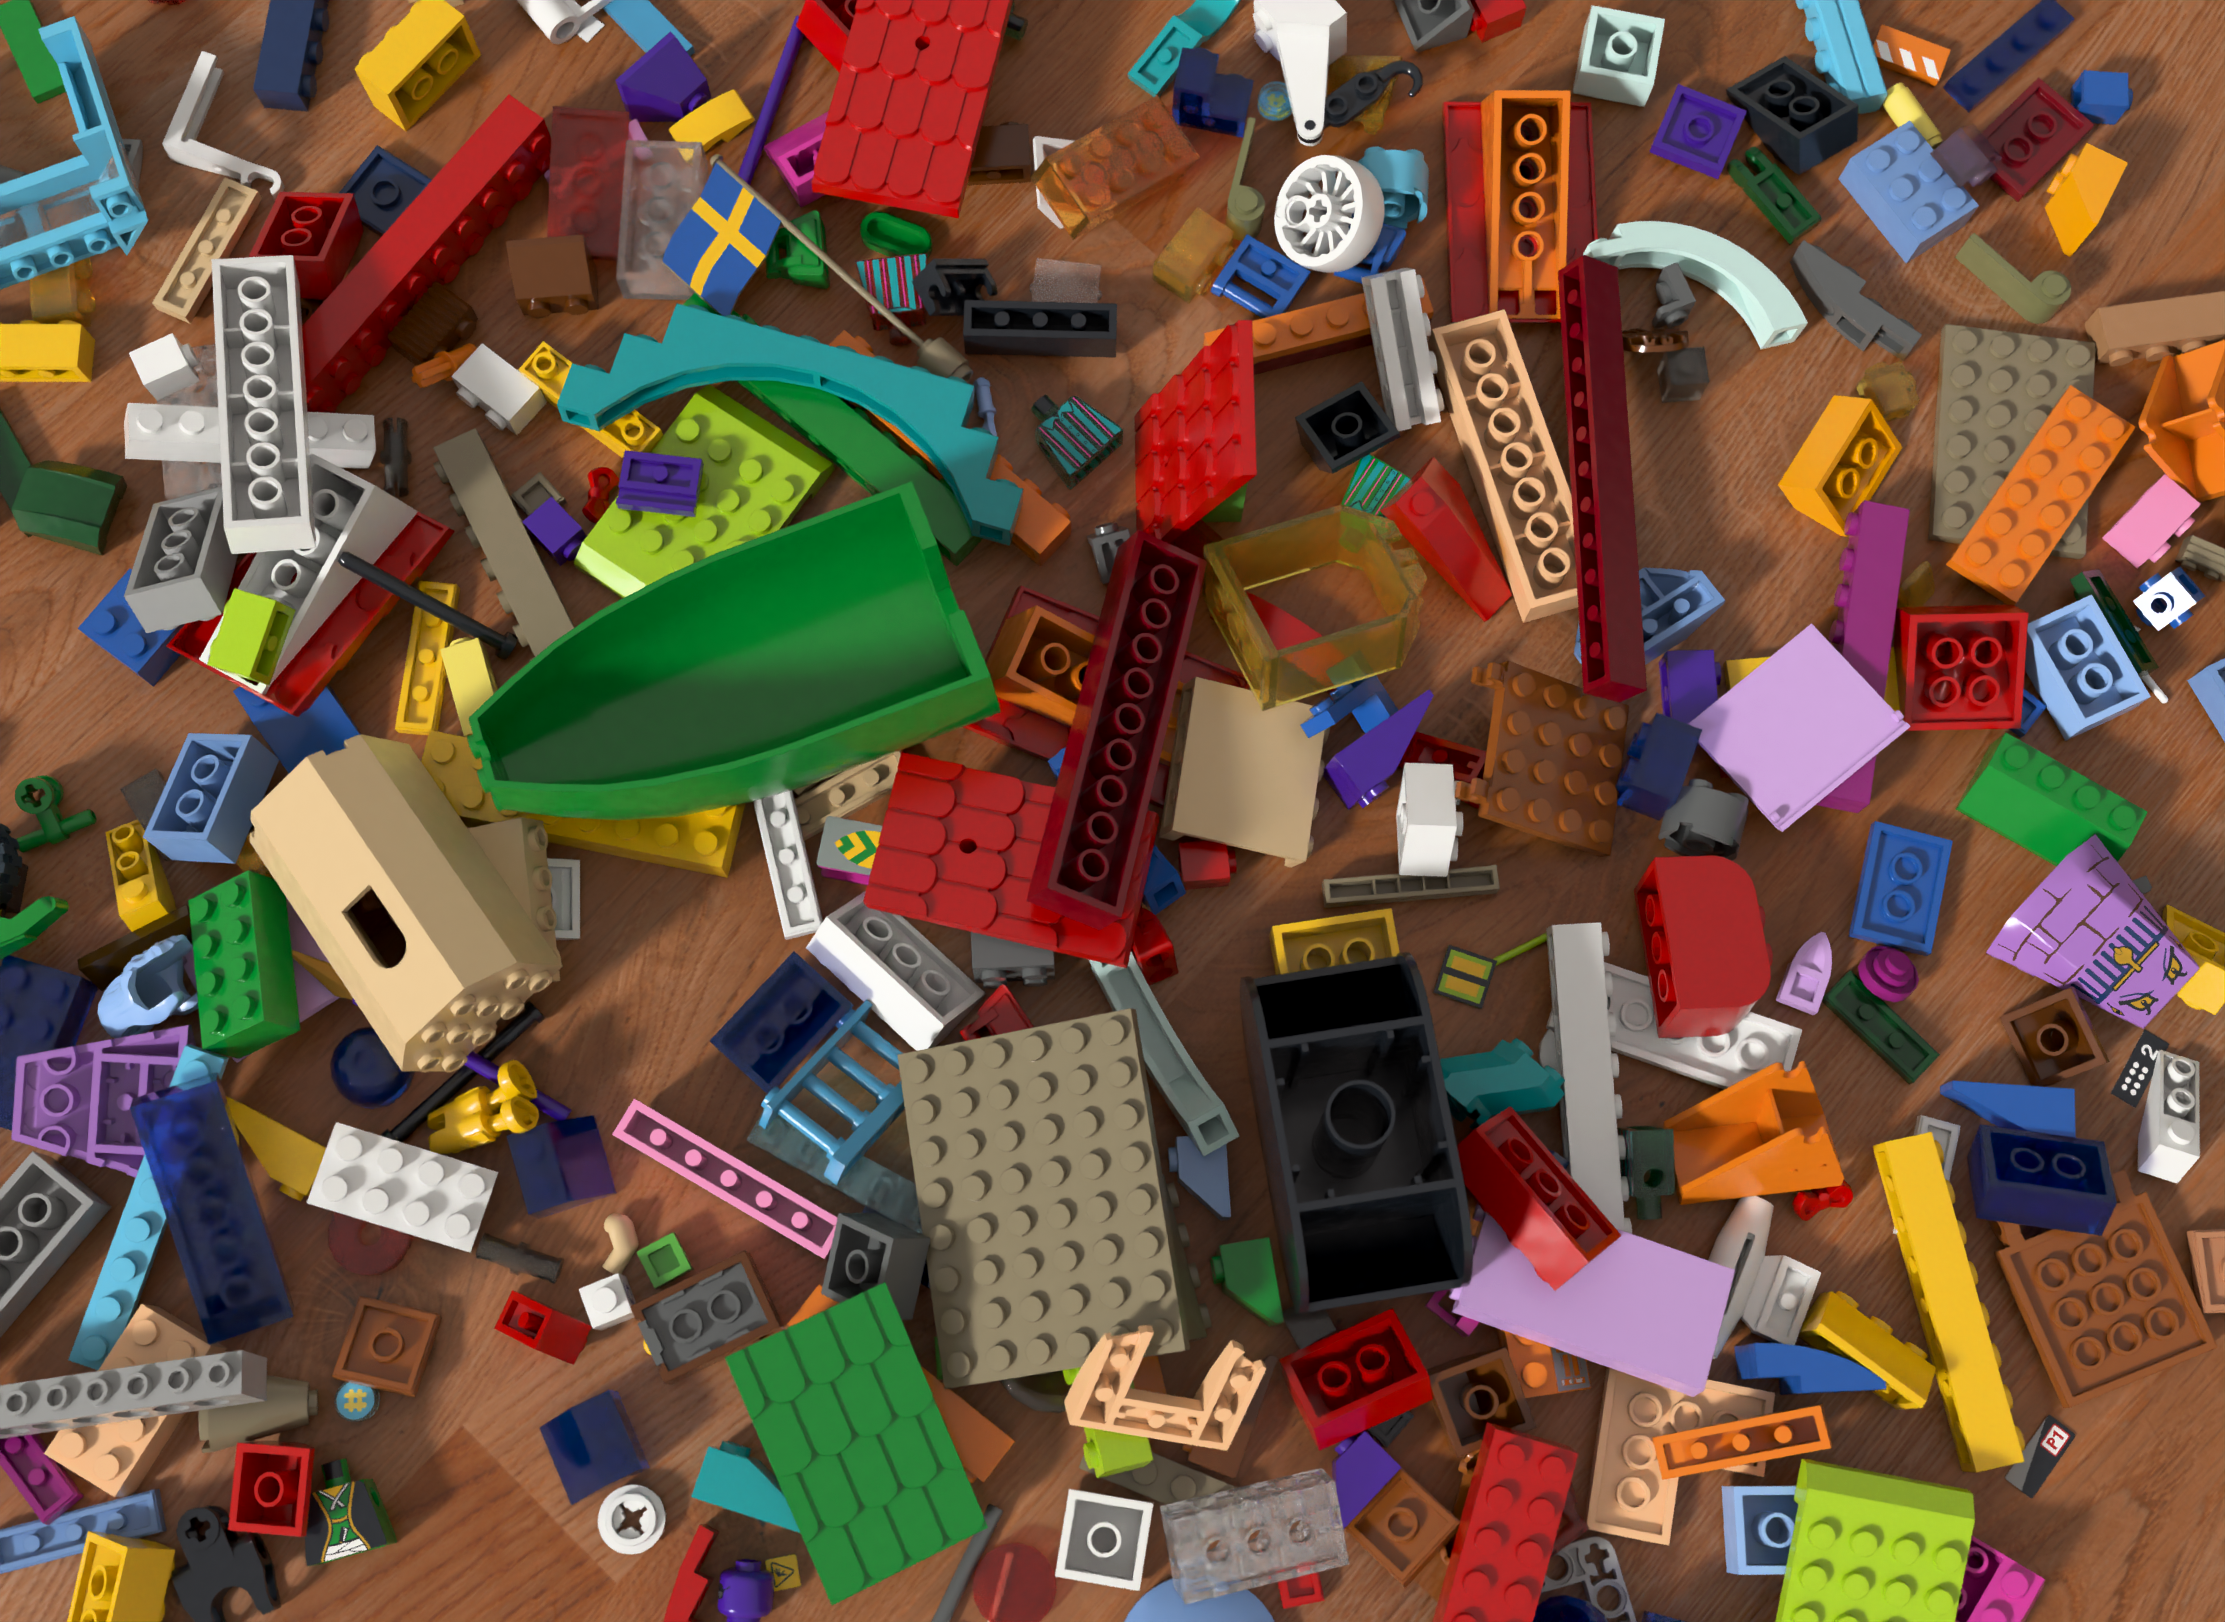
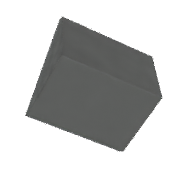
M1394 0L1416 52L1467 38L1474 13L1470 0Z

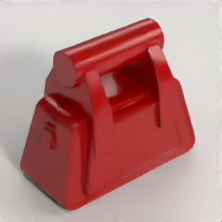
M1141 906L1131 952L1146 982L1151 986L1179 972L1174 946L1166 934V930L1155 914Z
M1002 984L979 1008L977 1013L979 1015L978 1019L973 1024L963 1028L959 1033L965 1041L982 1038L980 1033L986 1030L993 1036L1034 1028L1008 986Z

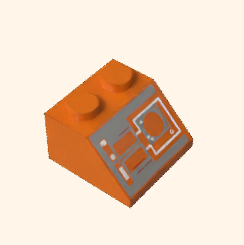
M1496 1328L1499 1346L1507 1348L1525 1398L1592 1389L1586 1359Z

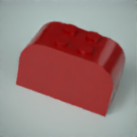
M1720 856L1654 857L1636 885L1634 895L1658 1038L1705 1037L1726 1034L1740 1024L1764 995L1770 983V967L1773 954L1770 944L1765 942L1764 908L1758 905L1755 886L1748 873L1741 866L1727 858Z

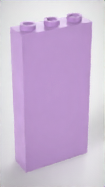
M1477 1201L1473 1220L1479 1221L1475 1236H1472V1278L1469 1286L1450 1290L1449 1298L1455 1300L1453 1313L1692 1397L1704 1391L1735 1273L1734 1269L1617 1229L1622 1235L1554 1291L1547 1282L1537 1275L1532 1263L1520 1249L1515 1248L1509 1242L1504 1230L1492 1216H1489L1481 1209Z

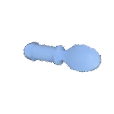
M979 377L974 381V392L976 393L979 408L978 416L984 418L982 428L997 436L994 423V415L997 411L993 406L990 391L991 385L987 379Z

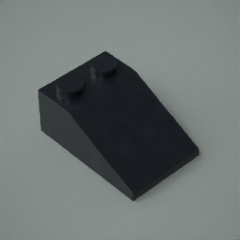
M1785 56L1727 89L1728 98L1736 107L1747 111L1744 117L1774 158L1798 175L1858 141L1859 105Z

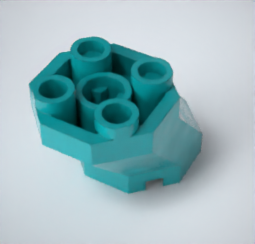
M1514 1038L1511 1043L1502 1039L1491 1052L1440 1059L1450 1114L1460 1122L1466 1117L1472 1119L1473 1123L1469 1127L1473 1130L1510 1106L1518 1115L1550 1110L1565 1095L1560 1088L1565 1080L1552 1067L1546 1065L1543 1068L1531 1058L1533 1055L1532 1050L1517 1038Z

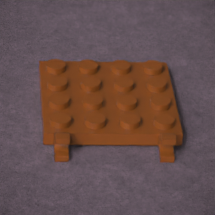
M1511 661L1499 664L1491 662L1488 663L1487 669L1479 666L1473 667L1471 683L1495 690L1483 780L1473 778L1471 784L1464 781L1457 782L1454 798L1479 804V817L1598 857L1610 856L1629 705L1584 694L1581 687Z
M2125 1169L2097 1177L2104 1192L2113 1199L2114 1204L2024 1239L2014 1213L2002 1215L1988 1221L1993 1233L2004 1245V1248L1994 1251L1995 1257L2063 1408H2071L2218 1348L2147 1192L2134 1194Z

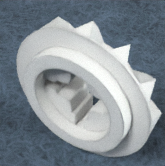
M626 1485L614 1490L602 1503L598 1514V1528L604 1542L613 1550L622 1554H638L653 1547L664 1533L667 1513L661 1498L652 1490L640 1485ZM622 1504L632 1512L647 1508L639 1520L642 1526L641 1529L644 1532L643 1534L634 1527L618 1531L623 1526L622 1523L627 1519L624 1514L625 1510L621 1506Z

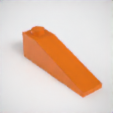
M1823 1403L1652 1437L1662 1480L1832 1448L1833 1446Z

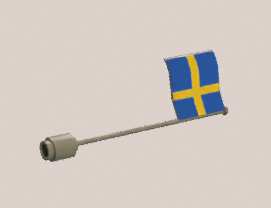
M715 154L712 156L710 163L713 170L701 196L673 233L662 262L721 316L731 315L740 294L765 261L782 224L919 347L916 353L919 357L917 366L927 369L931 374L945 378L951 376L959 377L968 383L974 372L969 367V361L942 337L936 340L929 338L924 342L724 163L722 155Z

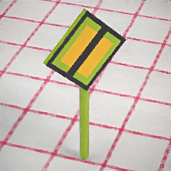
M1547 932L1493 959L1448 945L1433 993L1482 1009L1495 966L1546 942Z

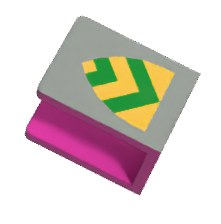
M828 816L825 820L816 861L817 866L822 868L821 875L825 878L868 885L882 826Z

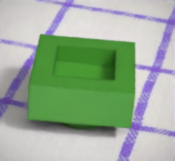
M674 1232L636 1252L654 1289H659L694 1270Z

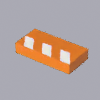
M1881 24L1873 42L1879 66L1936 86L1939 82L1951 51L1948 48Z

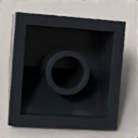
M1362 381L1295 417L1301 445L1319 470L1331 474L1400 438V432Z

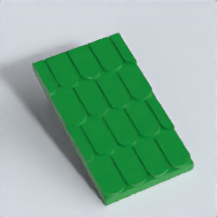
M885 1282L724 1357L831 1605L988 1528Z

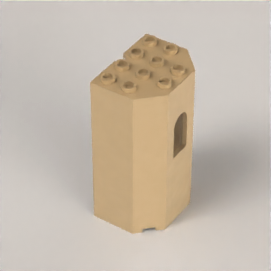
M359 734L344 741L345 749L332 752L329 755H326L321 750L302 760L251 811L250 821L254 825L255 830L250 833V843L401 1071L453 1072L467 1062V1055L477 1046L487 1043L495 1036V1029L498 1027L496 1022L501 1017L507 1020L519 1014L524 1008L523 1003L534 993L548 987L553 981L552 976L563 965L410 745ZM371 888L383 903L406 940L405 955L401 962L392 968H389L350 909Z

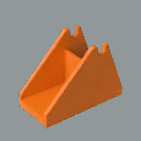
M2225 340L2174 357L2171 355L2163 357L2139 419L2140 429L2149 438V444L2144 445V450L2170 479L2176 482L2199 503L2225 495Z
M1805 1061L1799 1062L1798 1067L1792 1071H1785L1783 1064L1780 1062L1774 1063L1663 1123L1662 1128H1665V1136L1667 1129H1669V1141L1671 1130H1673L1674 1171H1672L1673 1156H1671L1672 1142L1670 1141L1671 1171L1680 1205L1841 1186L1844 1180L1824 1111ZM1661 1131L1662 1140H1663V1143H1664V1136H1663V1133H1662V1131ZM1666 1136V1151L1668 1146V1136ZM1669 1150L1667 1151L1668 1161H1669Z

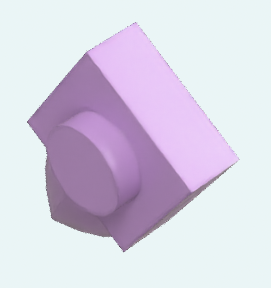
M1820 932L1811 937L1797 951L1792 962L1787 966L1776 1001L1811 1015L1818 1013L1832 969V951L1826 933Z

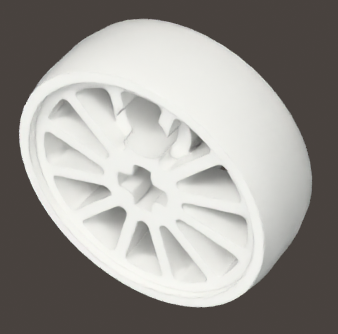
M1320 155L1301 163L1284 182L1276 202L1275 231L1283 251L1299 265L1326 273L1345 271L1360 263L1376 244L1383 226L1385 206L1380 184L1366 167L1341 156ZM1339 171V174H1338V177H1337V180H1336V175H1335V174H1336V172ZM1321 180L1323 182V191L1318 185ZM1306 209V216L1304 220H1302L1303 212ZM1303 232L1308 233L1305 237H1303ZM1316 245L1314 253L1312 254L1311 250Z

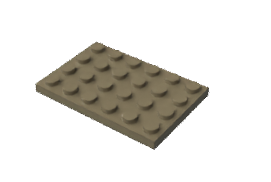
M1945 324L1941 330L1928 540L1955 544L1962 542L2070 385L2093 399L2096 343ZM2088 499L2049 556L2080 560L2086 555Z

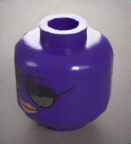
M737 1559L735 1567L721 1572L717 1606L719 1612L727 1616V1622H761L762 1617L771 1613L775 1579L772 1572L761 1569L762 1561Z

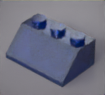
M793 951L713 1036L710 1042L744 1075L768 1094L775 1086L779 1087L854 1005Z

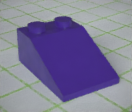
M1430 690L1424 692L1334 755L1325 766L1324 778L1348 810L1358 803L1362 809L1367 807L1389 788L1386 781L1397 769L1434 696Z

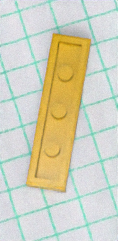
M429 581L418 582V589L457 610L460 594L458 584ZM417 606L414 607L395 730L398 733L428 735L430 730L438 732L447 676L440 649L450 646L454 626Z

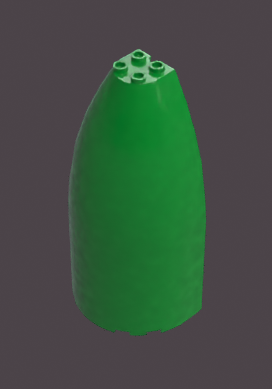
M911 481L713 554L670 573L598 611L550 644L469 717L473 734L467 736V740L476 759L481 758L483 768L477 770L481 786L485 793L491 792L492 799L499 812L511 810L564 818L635 820L679 817L753 802L798 789L991 717L1001 711L990 673L964 609H959L948 580L938 544Z

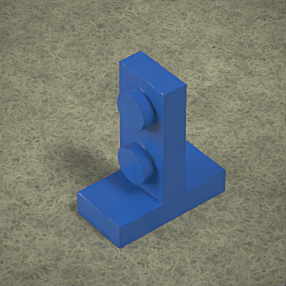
M1356 647L1323 667L1336 687L1330 693L1333 700L1327 697L1311 707L1309 710L1312 716L1300 726L1307 737L1310 738L1336 724L1352 712L1363 731L1367 733L1399 710L1359 647Z

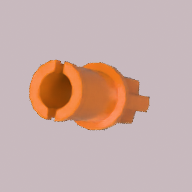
M467 343L450 352L440 351L436 353L433 359L412 368L413 376H411L413 383H417L420 388H426L442 380L452 381V375L472 355L477 347Z

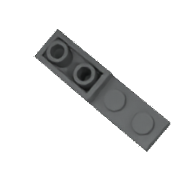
M1805 240L1802 241L1790 264L1802 289L1818 312L1833 328L1860 350L1864 351L1868 344L1873 341L1903 361L1922 334L1916 331L1908 321L1898 319L1884 310L1876 300L1861 295L1860 291L1867 281L1859 277V274L1854 269L1839 264L1830 258L1822 248L1811 245Z

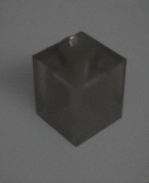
M1704 347L1685 348L1664 353L1657 367L1662 403L1692 401L1701 398L1709 384Z

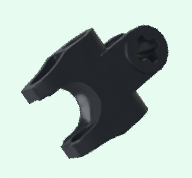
M210 1505L190 1509L182 1515L178 1522L177 1537L188 1563L172 1571V1579L184 1610L192 1617L194 1622H226L222 1609L223 1599L228 1590L234 1586L246 1590L253 1599L256 1608L263 1615L281 1608L274 1564L263 1539L258 1533L248 1532L238 1537L236 1531L228 1530L229 1514L219 1506ZM204 1521H209L211 1528L205 1531V1535H200L198 1528L204 1525Z

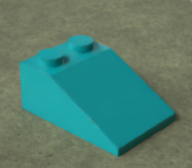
M722 1441L720 1447L708 1446L691 1496L692 1498L800 1533L776 1476L759 1459L749 1456L751 1448L730 1441Z

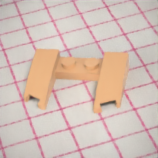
M1143 1325L1138 1327L1137 1332L1111 1336V1332L1105 1333L1088 1355L1064 1401L1070 1425L1228 1451L1266 1371V1366L1261 1359L1254 1362L1243 1355L1245 1353L1243 1346L1239 1342L1231 1340L1210 1368L1193 1399L1132 1389L1129 1387L1154 1334L1152 1325Z

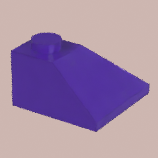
M671 32L616 79L627 116L631 121L637 119L638 122H678L712 98L706 77Z

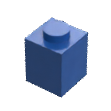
M2084 70L2071 87V105L2092 123L2115 125L2124 112L2130 109L2133 100V90L2128 88V73Z

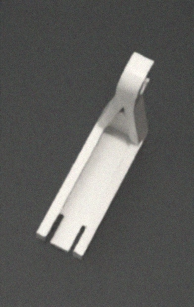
M202 51L162 145L171 161L240 179L241 184L251 188V182L256 178L272 182L274 184L270 191L274 200H276L279 192H284L283 182L276 171L245 161L196 141L224 75L222 69L215 67L218 60L217 56Z

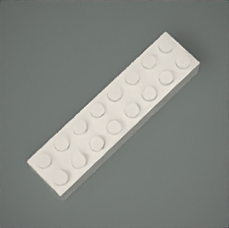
M294 256L211 259L224 530L231 554L316 548L300 287Z

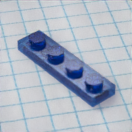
M2041 0L1947 80L1943 89L1966 111L1971 112L2069 28L2075 18L2055 0Z

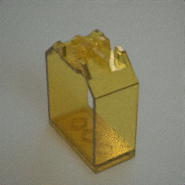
M1341 504L1204 545L1203 559L1207 561L1203 578L1202 597L1262 711L1401 668L1420 629L1421 622L1418 619V615L1424 602L1420 594L1426 584L1427 576L1419 563H1417L1418 557L1411 547L1400 550L1393 549L1390 543L1400 541L1402 537L1394 521ZM1336 562L1365 572L1372 584L1373 591L1388 615L1387 617L1280 650L1276 649L1245 592L1247 589Z

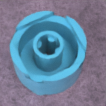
M1378 146L1366 149L1364 157L1358 163L1366 167L1380 184L1385 206L1383 223L1406 229L1407 222L1417 219L1418 224L1423 221L1428 210L1429 168L1424 161V154L1415 149L1406 151L1385 150Z

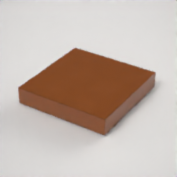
M359 1296L332 1377L336 1380L415 1398L442 1319L441 1315Z
M1401 1468L1344 1529L1406 1588L1457 1533L1460 1521L1406 1470Z

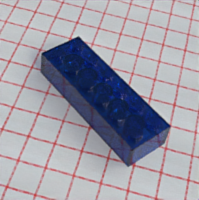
M218 1072L133 1098L130 1110L208 1344L211 1345L294 1317V1304Z

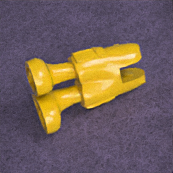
M517 1060L505 1062L498 1070L499 1088L494 1091H490L486 1086L473 1088L456 1097L454 1101L427 1115L428 1127L438 1130L428 1137L430 1151L438 1154L452 1152L455 1154L465 1149L476 1148L496 1141L501 1131L509 1129L514 1133L522 1134L536 1127L539 1119V1110L530 1101L537 1098V1090L528 1070Z

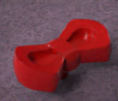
M606 467L594 468L587 474L591 488L588 491V501L582 508V513L590 522L595 524L610 507L608 503L609 492L619 483V478L615 472Z
M1843 1180L1841 1186L1811 1189V1192L1800 1191L1792 1202V1208L1799 1218L1808 1221L1820 1210L1829 1207H1847L1853 1199L1852 1188Z

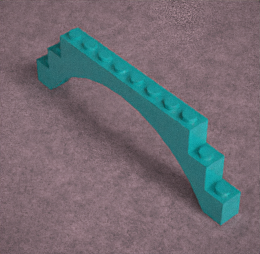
M676 303L662 343L648 335L639 334L633 336L624 333L610 374L595 365L587 364L584 367L572 363L557 402L562 421L601 431L606 426L645 403L691 387L725 381H779L817 388L863 406L897 427L929 457L951 487L973 536L1010 546L1023 503V488H1019L1015 483L1005 479L990 480L998 455L999 437L992 435L991 432L983 428H966L974 404V386L968 384L965 380L954 376L948 378L937 376L919 366L909 368L894 364L892 360L883 356H874L872 358L858 354L847 346H829L820 343L811 336L802 335L797 337L789 335L771 325H764L762 327L753 325L735 315H717L710 313L699 305L685 306Z

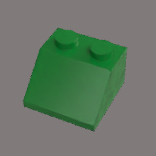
M1269 1237L1219 1245L1216 1250V1256H1212V1259H1210L1213 1284L1221 1283L1222 1293L1269 1327L1278 1326L1283 1323Z

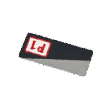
M2048 1415L2022 1452L2025 1462L2014 1464L2007 1473L2006 1480L2029 1498H2033L2075 1438V1434L2054 1417Z

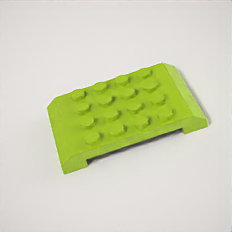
M708 384L694 394L651 451L654 454L702 459L704 468L699 499L696 504V517L618 509L615 499L582 542L573 564L578 570L623 599L660 578L713 554L786 528L808 497L812 499L815 497L835 470L834 464Z
M1802 1458L1794 1495V1501L1798 1504L1775 1622H1955L1975 1523L1973 1493L1963 1488Z

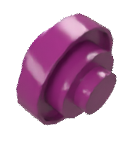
M1876 946L1871 948L1862 957L1858 966L1859 976L1865 987L1874 995L1886 1001H1904L1917 988L1919 982L1918 972L1912 961L1904 953L1892 947Z

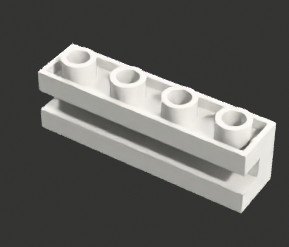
M1402 268L1361 277L1386 415L1398 431L1411 429V426L1416 424L1429 425L1441 422L1440 411L1444 410V402L1440 389H1435L1433 374L1437 373V361L1434 352L1429 351L1427 336L1431 335V326L1427 313H1422L1420 298L1424 297V285L1421 276L1416 275L1415 269Z

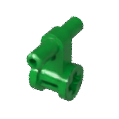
M48 775L25 779L15 790V801L24 812L36 814L42 828L17 838L20 846L18 850L25 853L49 842L54 845L70 838L71 833L95 824L97 820L95 813L87 809L63 819L58 808L64 793L60 782ZM43 788L45 796L41 797L40 800H35L33 793Z

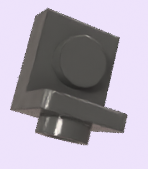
M1676 262L1663 267L1656 282V295L1660 303L1664 305L1658 308L1652 320L1653 326L1657 328L1665 325L1668 328H1673L1684 323L1689 318L1688 316L1696 303L1694 295Z
M1117 522L1098 525L1094 527V534L1087 535L1088 543L1092 546L1102 584L1109 582L1118 547L1131 537L1129 529L1124 526L1118 527Z

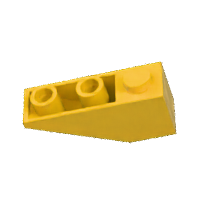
M144 817L105 832L119 916L132 932L176 910L175 900L155 846L143 838L148 826Z

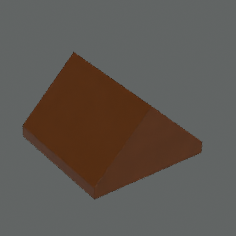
M2074 986L2000 1017L2032 1086L2047 1087L2110 1062Z

